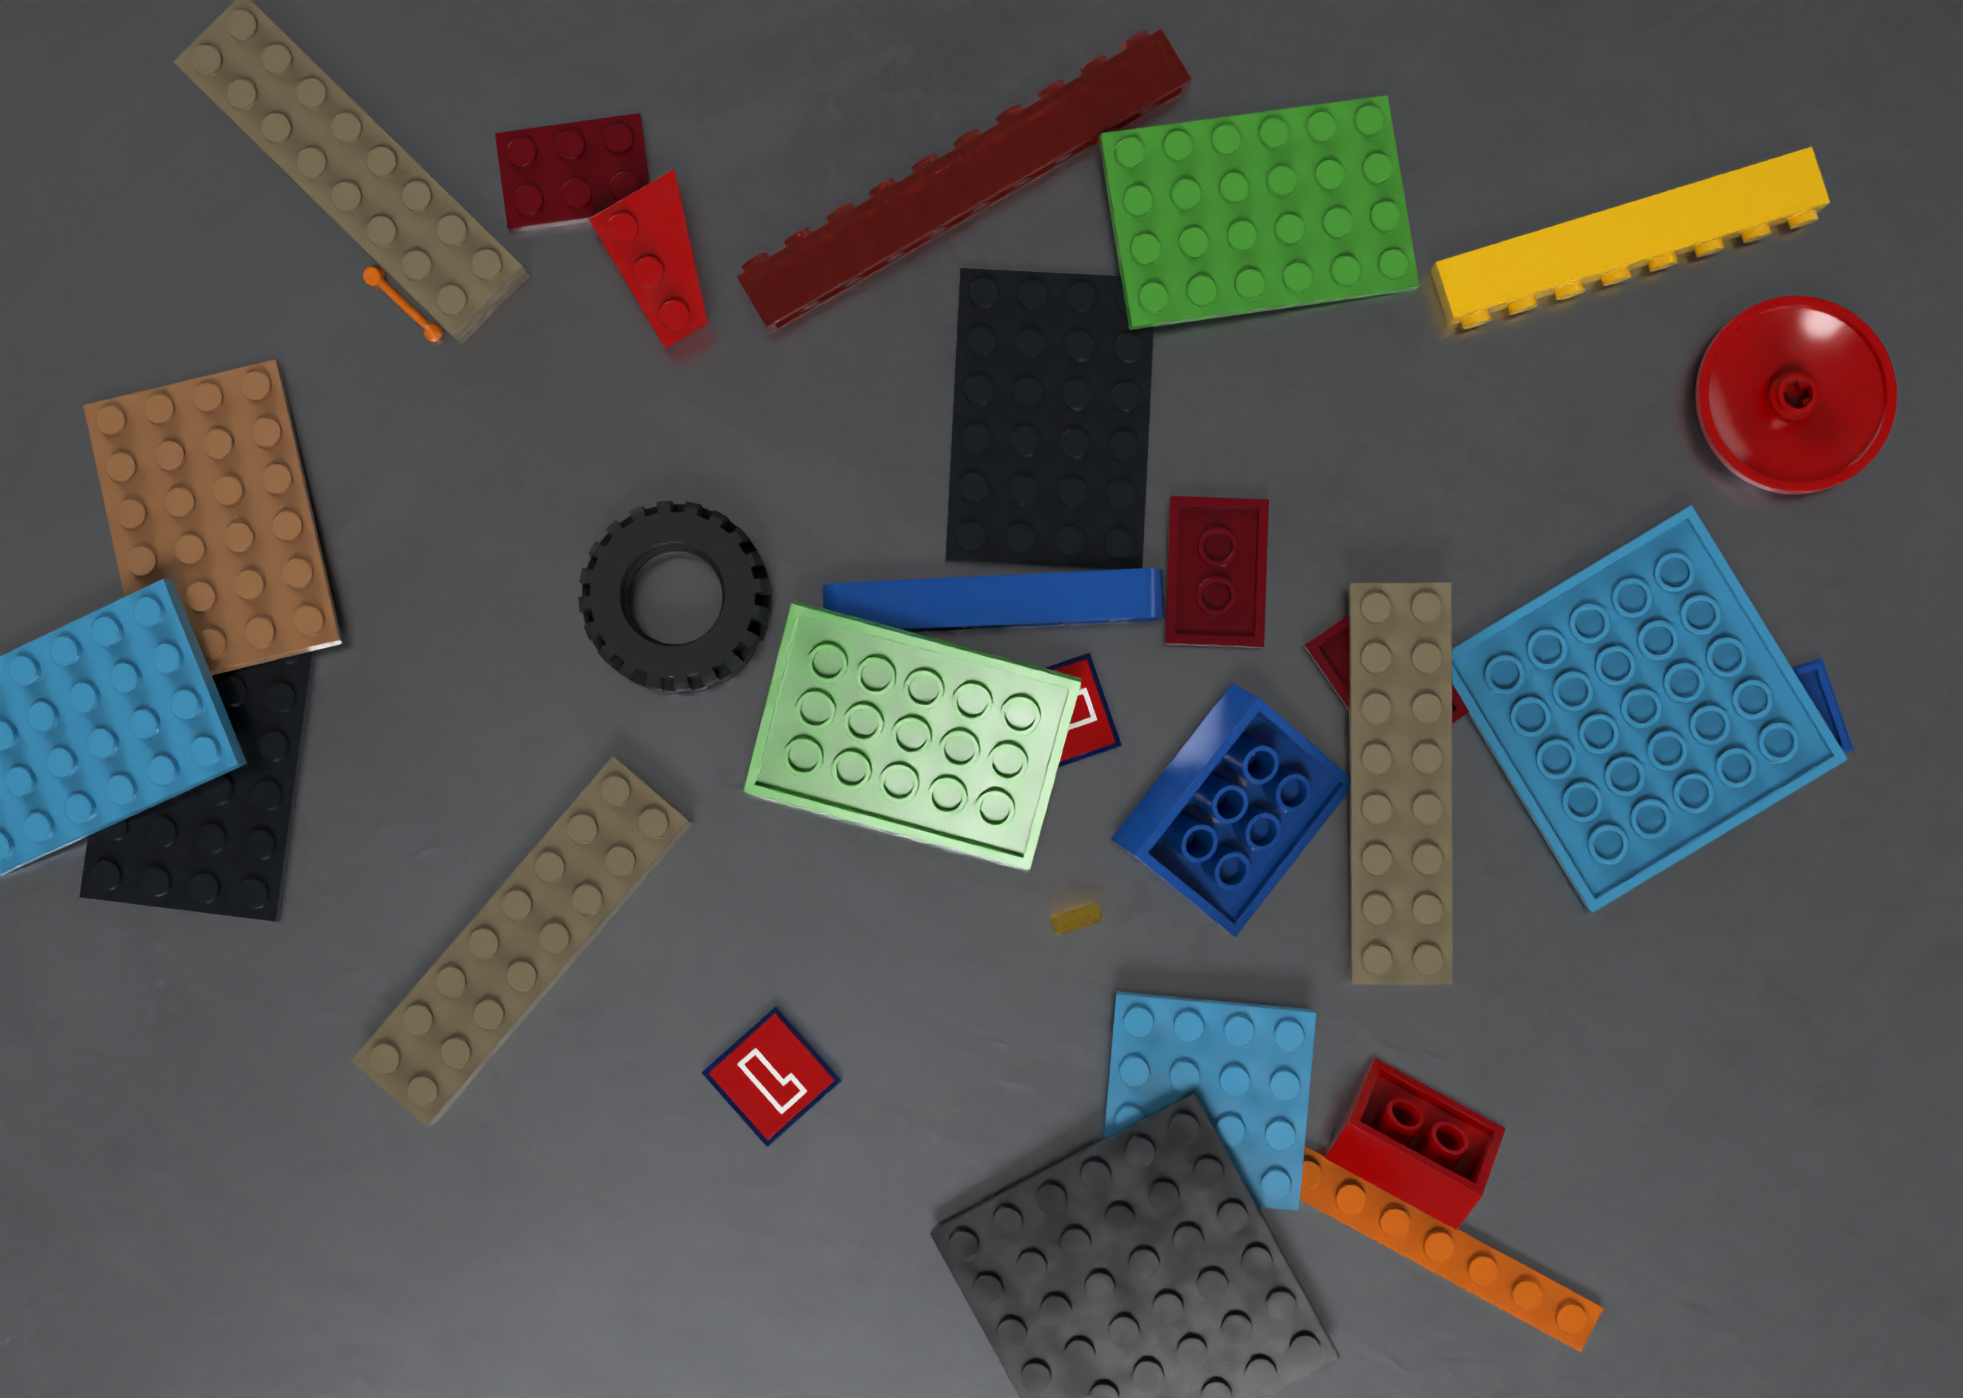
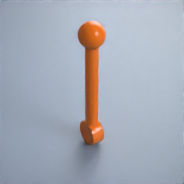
M373 265L367 267L363 272V279L368 285H377L424 329V336L427 340L435 342L442 337V327L437 323H430L384 279L385 273L380 266Z

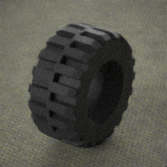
M670 500L657 502L655 507L645 509L643 506L629 511L630 516L620 523L615 520L605 529L608 533L600 543L595 541L588 553L591 556L587 568H582L579 582L582 584V596L578 597L579 612L583 614L585 621L583 627L589 640L593 642L598 650L597 653L604 661L619 672V674L637 685L650 690L655 689L665 693L680 694L683 691L698 692L709 689L708 686L719 681L725 682L735 675L733 672L743 663L746 665L755 655L753 651L759 641H763L768 629L766 624L772 608L769 588L770 580L759 552L745 532L733 524L727 516L716 510L713 512L705 509L701 504L686 501V504H674ZM669 552L690 553L706 561L716 572L722 588V606L714 625L698 639L683 644L662 643L646 635L635 622L630 608V590L638 571L649 560Z

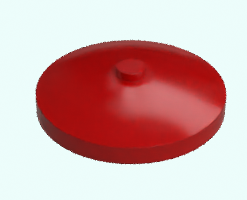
M1784 296L1751 306L1732 319L1715 336L1706 350L1699 367L1695 390L1696 410L1700 427L1707 443L1718 459L1731 472L1742 480L1767 491L1782 494H1808L1841 484L1859 473L1875 458L1889 436L1894 422L1897 406V384L1892 362L1884 345L1875 332L1861 318L1850 310L1828 300L1810 296Z

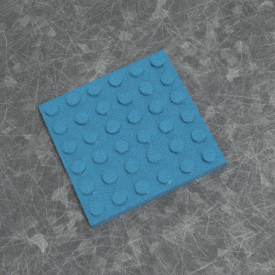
M1692 505L1452 648V685L1459 693L1469 710V716L1589 913L1595 912L1848 760Z

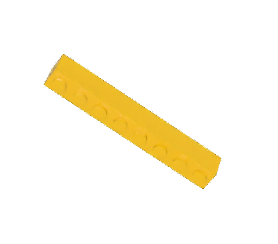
M1809 147L1435 262L1430 273L1447 326L1461 322L1462 328L1468 329L1489 322L1491 320L1489 313L1508 308L1509 314L1513 315L1538 306L1536 299L1547 295L1555 294L1556 300L1567 299L1585 291L1583 284L1600 279L1603 286L1616 284L1631 278L1630 270L1648 265L1650 272L1658 271L1677 264V256L1695 251L1697 258L1723 250L1725 248L1723 241L1741 236L1743 243H1749L1771 235L1770 227L1788 222L1790 229L1810 224L1819 219L1817 213L1826 207L1830 200L1813 148Z

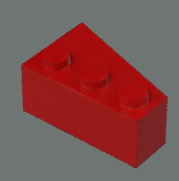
M675 169L588 219L665 349L708 324Z

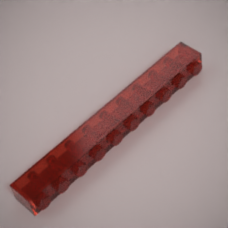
M1160 29L1152 35H1149L1146 30L1134 35L1123 43L1122 48L1124 51L1107 60L1105 55H1101L1091 60L1080 69L1082 75L1065 85L1063 80H1058L1048 85L1038 93L1040 100L1025 109L1022 108L1021 104L1007 109L995 119L998 124L981 134L979 129H974L964 134L953 143L956 148L941 158H938L936 153L923 158L912 166L913 174L896 183L895 179L891 178L880 183L869 192L871 196L869 200L855 208L852 203L845 204L827 216L829 223L814 232L810 228H804L791 235L784 242L786 248L769 257L768 253L764 252L747 261L742 266L744 272L738 275L737 279L768 334L771 335L1098 144V137L1101 133L1120 131L1189 91L1192 78L1163 30Z

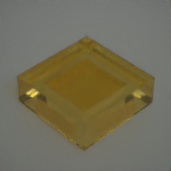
M1098 902L1049 917L1054 934L1057 933V935L1101 922L1100 919H1103Z

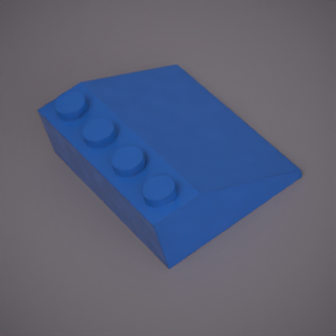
M1232 683L1111 839L1223 929L1236 937L1349 792V775L1259 697Z

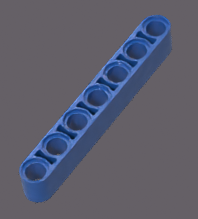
M1157 568L842 582L822 585L823 608L910 632L1144 622L1165 619L1162 569Z

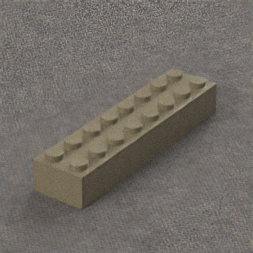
M235 0L174 61L175 65L460 345L530 277L524 267L251 0Z
M1452 582L1349 584L1350 980L1352 984L1453 985Z
M613 756L350 1062L425 1127L435 1124L691 827L693 822L624 762Z

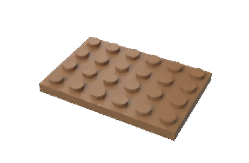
M276 359L83 405L124 597L162 579H173L211 675L343 644L282 373Z

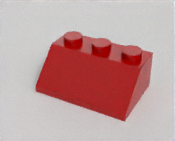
M1374 1058L1337 1125L1325 1159L1457 1230L1483 1196L1506 1128Z

